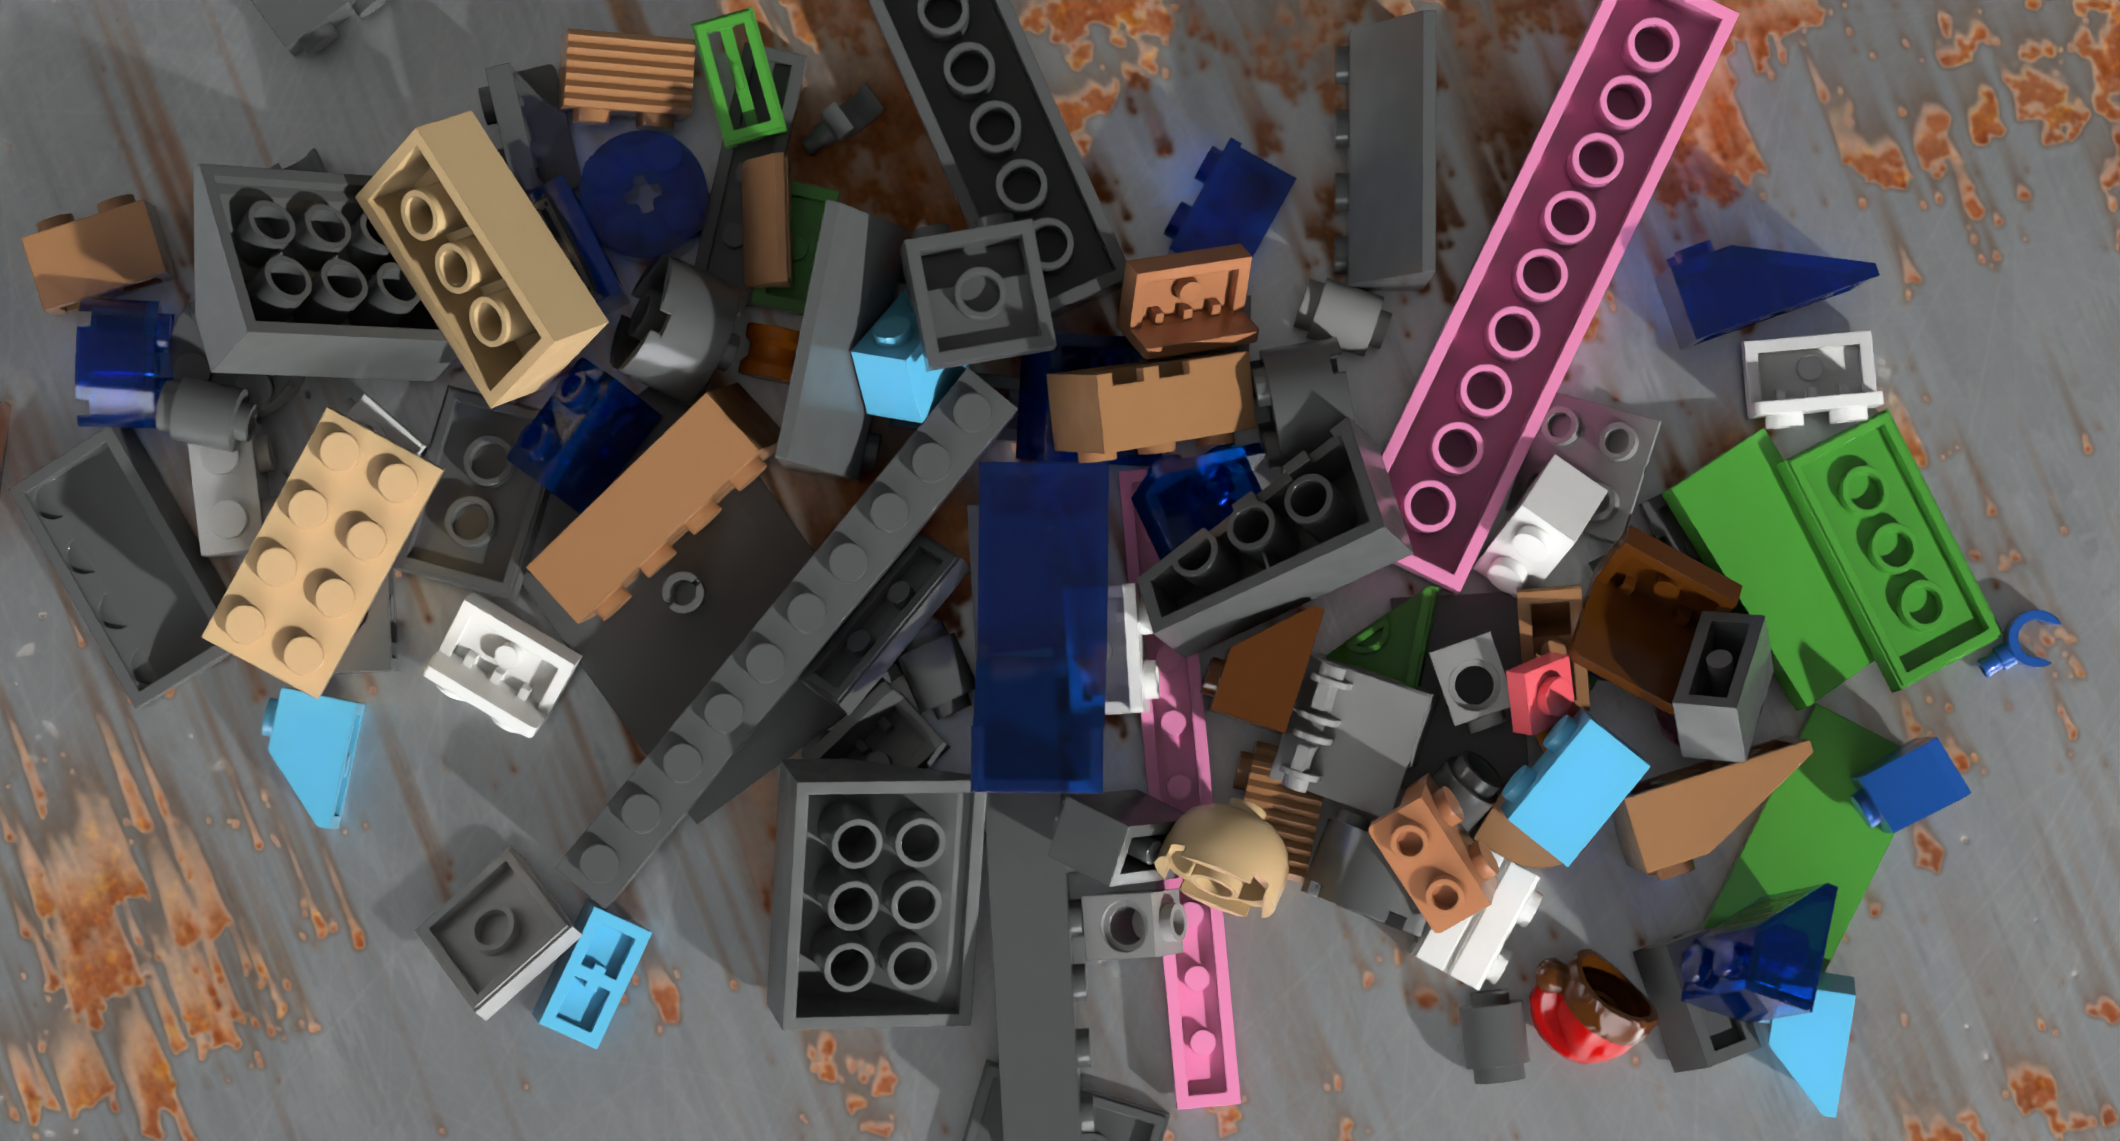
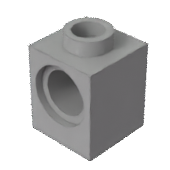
M1491 632L1428 653L1453 726L1467 722L1470 734L1507 722L1503 709L1510 707L1507 678ZM1469 666L1483 668L1492 679V691L1489 697L1478 704L1464 702L1458 696L1455 689V681L1458 674Z
M1179 888L1107 892L1081 896L1086 961L1155 958L1183 953L1182 940L1187 932V916L1184 907L1180 904ZM1135 910L1141 914L1144 921V933L1141 939L1136 935L1132 926V917Z

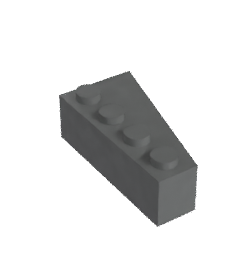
M1349 416L1330 430L1333 437L1312 453L1308 454L1303 450L1283 466L1286 473L1257 495L1250 491L1232 505L1234 509L1232 514L1210 531L1202 528L1137 578L1155 636L1186 659L1414 554L1378 444Z

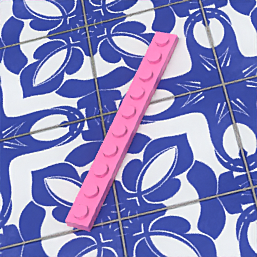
M1182 465L1118 471L1128 583H1138L1137 578L1189 539ZM1149 634L1146 635L1147 660H1157L1160 697L1159 699H1150V712L1140 713L1147 794L1186 813L1192 807L1213 803L1203 694L1200 693L1202 688L1200 656L1197 653L1185 659L1157 636ZM1179 876L1174 879L1156 881V890L1177 889L1180 887L1183 878ZM1179 891L1180 904L1184 907L1187 916V932L1182 940L1183 953L1163 956L1176 1108L1181 1110L1241 1104L1223 911L1207 906Z

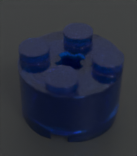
M637 130L620 134L608 140L585 162L579 186V203L588 228L608 251L623 260L649 266L655 258L662 254L679 259L690 252L699 241L709 213L711 186L699 161L684 144L665 133ZM645 184H649L654 192L662 191V195L653 199L654 210L648 213H644L638 204H631V200L639 196L638 188Z
M82 298L79 311L92 313L90 326H77L75 399L88 400L89 413L77 414L78 426L157 429L156 411L161 390L167 380H174L173 377H162L163 353H170L171 333L176 323L175 314L162 313L161 301Z

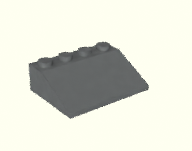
M1422 10L1352 28L1347 36V46H1336L1335 84L1346 85V110L1335 109L1334 144L1335 148H1346V173H1335L1334 211H1346V236L1334 237V275H1345V284L1365 291H1422L1436 272L1437 10Z
M201 163L193 170L195 317L211 373L434 382L456 359L457 355L355 198L373 176Z
M826 200L775 458L787 470L861 484L863 470L875 472L882 435L871 433L874 415L867 414L851 350L898 298L900 284H906L900 248L904 240L910 239V234L907 228L831 200Z
M781 759L767 1005L782 1030L971 1026L988 784L985 776L851 759Z

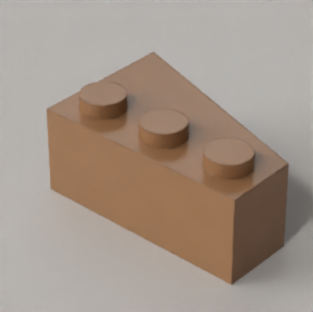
M1218 351L1173 357L1168 360H1148L1046 374L1054 450L1078 452L1079 463L1117 459V452L1137 449L1138 455L1176 451V442L1196 439L1197 447L1235 443L1234 432L1257 428L1249 351Z

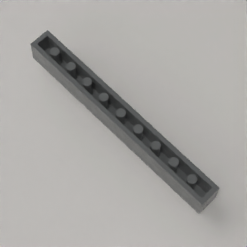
M967 368L556 865L555 869L604 909L610 907L1017 415L1018 408L971 369Z
M1044 500L967 505L982 776H985L988 780L985 829L1003 1141H1084V1132H1095V1106L1093 1093H1081L1080 1067H1092L1090 1029H1078L1076 1003L1088 1002L1086 964H1074L1072 938H1084L1082 900H1070L1069 874L1080 872L1048 857L1054 838L1053 822L1056 814L1064 805L1067 796L1076 795L1074 771L1062 770L1061 746L1073 745L1071 708L1058 707L1057 682L1069 681L1067 644L1055 643L1054 618L1065 617L1063 579L1051 580L1050 554H1061L1059 515L1048 516L1047 505Z

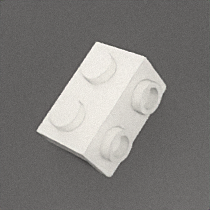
M1871 330L1744 341L1741 343L1748 419L1765 418L1766 429L1804 426V414L1829 412L1830 424L1868 420L1867 409L1876 408L1884 404L1883 391H1877Z
M1127 583L1113 586L1063 589L1071 717L1150 712V699H1159L1160 676L1157 660H1147L1146 635L1153 634L1139 584Z
M472 591L463 601L439 650L427 661L422 675L436 683L437 688L446 696L455 700L466 701L490 715L493 722L500 728L532 738L552 715L582 655Z

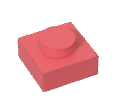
M1549 652L1506 670L1514 733L1533 736L1553 727L1565 715L1571 718L1576 715L1569 655Z

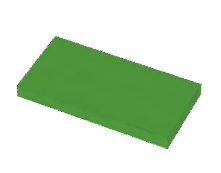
M1888 408L1868 417V420L1861 421L1776 464L1796 507L1892 693L1912 685L2004 636Z
M1762 428L1661 493L1704 564L1743 586L1738 603L1733 608L1734 612L1766 616L1774 667L1773 674L1795 710L1800 711L1811 706L1874 662L1875 659L1776 467V464L1784 461L1765 428Z
M1816 703L1813 704L1797 738L1810 740L1813 753L1765 799L1699 929L1720 925L1760 900L1811 890L1762 922L1721 930L1726 945L1775 970L1777 965L1819 972L1826 971L1895 834L1883 833L1879 825L1871 829L1866 825L1851 801L1850 796L1856 793L1857 789L1850 780V777L1901 746Z

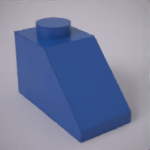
M1937 737L1914 738L1850 777V780L1857 789V792L1850 796L1855 809L1870 829L1879 825L1883 833H1896L1972 793Z

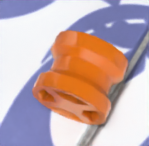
M748 322L745 335L750 341L748 355L740 360L738 373L757 379L790 385L800 331Z

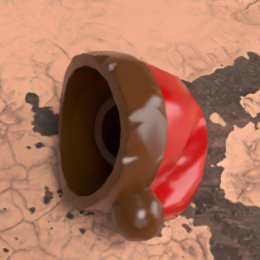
M1582 949L1576 952L1567 963L1556 957L1546 958L1539 963L1535 970L1537 984L1531 989L1529 994L1530 1012L1534 1027L1550 1049L1566 1060L1579 1064L1614 1060L1625 1054L1633 1045L1643 1041L1658 1023L1659 1016L1657 1010L1649 999L1617 967L1591 949Z

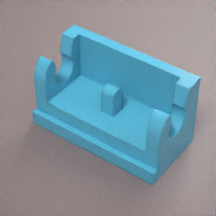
M586 898L574 923L583 936L558 957L532 1015L539 1024L598 1049L652 932L645 929L637 921L629 917L624 918L609 911L608 908L604 909L597 902Z

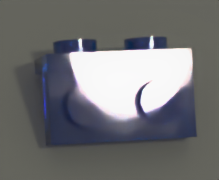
M1232 137L1223 151L1212 145L1194 177L1195 180L1203 183L1204 186L1193 206L1181 201L1163 235L1173 240L1168 249V254L1241 243L1252 255L1253 259L1297 178L1241 148L1242 143Z
M582 357L560 379L556 390L534 420L522 430L516 444L508 453L507 460L581 514L610 486L662 415L616 378Z
M1259 442L1239 447L1235 443L1218 445L1205 454L1182 458L1179 454L1168 455L1155 461L1148 467L1147 475L1131 499L1160 560L1202 528L1210 531L1230 516L1234 511L1232 505L1247 493L1252 491L1257 495L1262 491L1254 474L1255 469L1266 455Z

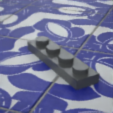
M745 42L741 60L758 121L763 123L771 119L750 44ZM766 46L764 48L788 133L777 136L775 134L763 137V140L752 143L751 141L745 142L730 149H726L724 141H722L694 266L746 289L748 291L746 305L753 306L751 301L754 289L746 287L744 283L741 167L743 162L748 159L771 153L784 152L785 156H787L808 63L806 55ZM734 88L729 110L734 130L746 127L736 88Z

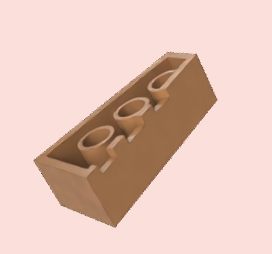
M738 382L706 392L526 568L577 624L596 615L603 621L607 620L632 597L626 588L642 573L650 578L662 569L676 555L677 552L672 546L688 531L693 535L697 534L721 512L722 508L718 504L735 488L738 491L743 490L765 470L767 464L764 461L776 451L781 428Z

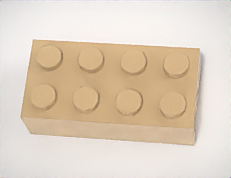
M472 110L416 127L355 196L357 202L490 408L546 388L609 323Z
M327 407L201 638L318 699L335 672L445 468L336 409Z

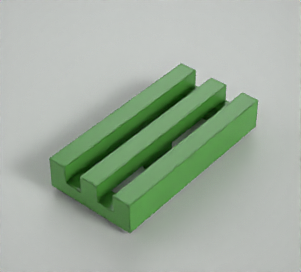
M753 7L691 24L726 149L737 147L739 144L749 141L752 143L763 140V137L775 134L777 136L788 133ZM744 24L771 119L763 123H759L732 28ZM720 31L746 123L745 128L734 130L708 37V34Z

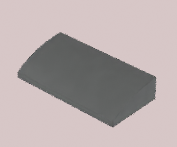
M130 422L109 424L8 489L135 709L156 700L233 655L201 638L227 589L209 558L201 556L197 537Z

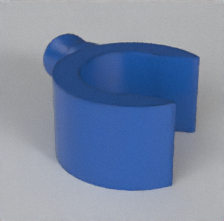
M2043 610L2024 611L2015 615L2004 628L2003 643L1992 648V653L1977 660L1981 672L1985 677L1989 678L2001 669L2005 671L2016 664L2027 668L2044 667L2052 664L2050 661L2040 657H2031L2025 654L2020 648L2018 635L2022 626L2028 621L2034 620L2041 624L2056 626L2062 624L2060 620L2053 614Z

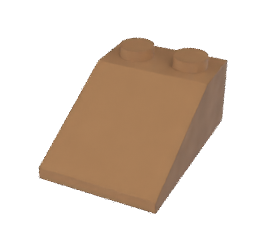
M1785 735L1751 746L1746 763L1706 760L1638 782L1611 814L1627 866L1647 873L1648 876L1657 875L1658 880L1673 878L1695 870L1693 859L1710 854L1813 753L1810 740Z

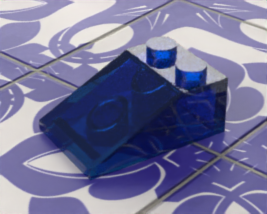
M1711 240L1675 252V256L1666 260L1669 268L1655 278L1681 351L1860 288L1880 276L1876 263L1736 245H1730L1714 251Z

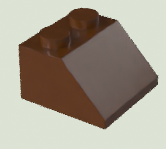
M1312 605L1226 650L1224 659L1213 656L1210 659L1200 691L1204 696L1211 698L1207 711L1277 734H1284L1325 609Z

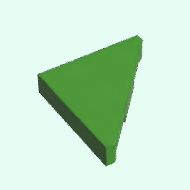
M1427 585L1422 591L1359 631L1326 656L1403 681L1406 686L1418 689L1422 683L1441 587Z

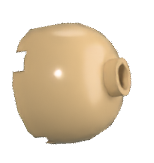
M1239 798L1231 799L1229 804L1214 802L1192 807L1174 823L1154 861L1158 874L1164 879L1169 869L1183 878L1179 891L1212 908L1242 917H1247L1251 906L1262 907L1261 918L1270 917L1274 913L1283 893L1289 872L1288 854L1285 844L1278 831L1264 820L1266 812L1256 804Z

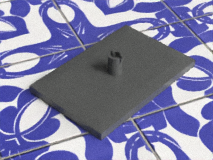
M647 387L563 449L529 564L692 406L656 389ZM760 476L743 490L738 491L735 488L718 504L722 508L721 512L697 534L693 535L688 531L672 546L677 552L676 555L656 574L648 578L642 573L626 588L632 597L605 621L596 615L577 624L528 569L526 570L522 583L523 587L566 646L582 655L579 664L646 756L815 553ZM691 582L695 585V597L691 603L680 605L675 597L676 589L682 583ZM895 661L874 685L875 687H878L884 681L891 684L903 675ZM798 679L690 809L689 815L696 824L701 823L779 766L781 759L790 758L805 747L813 737L823 731H827L846 717L847 714L810 691Z

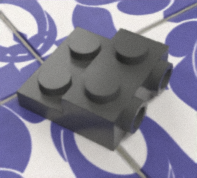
M999 213L977 219L975 221L976 228L951 232L950 224H933L913 230V239L904 240L900 248V255L911 312L916 315L926 372L1055 349L1057 343L1032 219L1015 221L1013 213Z

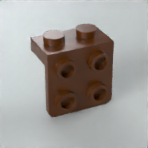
M1630 525L1594 569L1583 603V609L1580 612L1568 648V654L1576 664L1669 714H1674V696L1702 611L1730 613L1738 603L1743 586Z

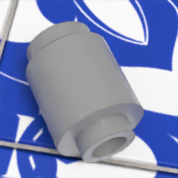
M1310 278L1293 327L1308 331L1306 338L1314 341L1337 337L1341 350L1364 357L1368 346L1377 349L1381 348L1392 313L1381 310L1384 301L1383 296L1357 287L1348 286L1345 283L1327 278L1325 283Z

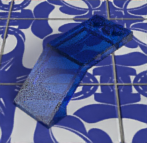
M979 462L978 644L973 725L971 726L970 792L1103 794L1108 660L1110 463Z

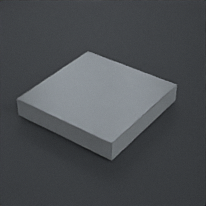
M511 845L415 929V932L474 1012L485 1021L583 936L522 855Z

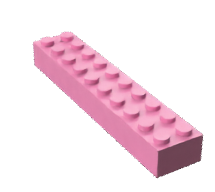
M1600 0L1381 452L1414 554L1394 562L1392 565L1437 587H1441V589L1452 594H1457L1461 591L1740 13L1713 0Z

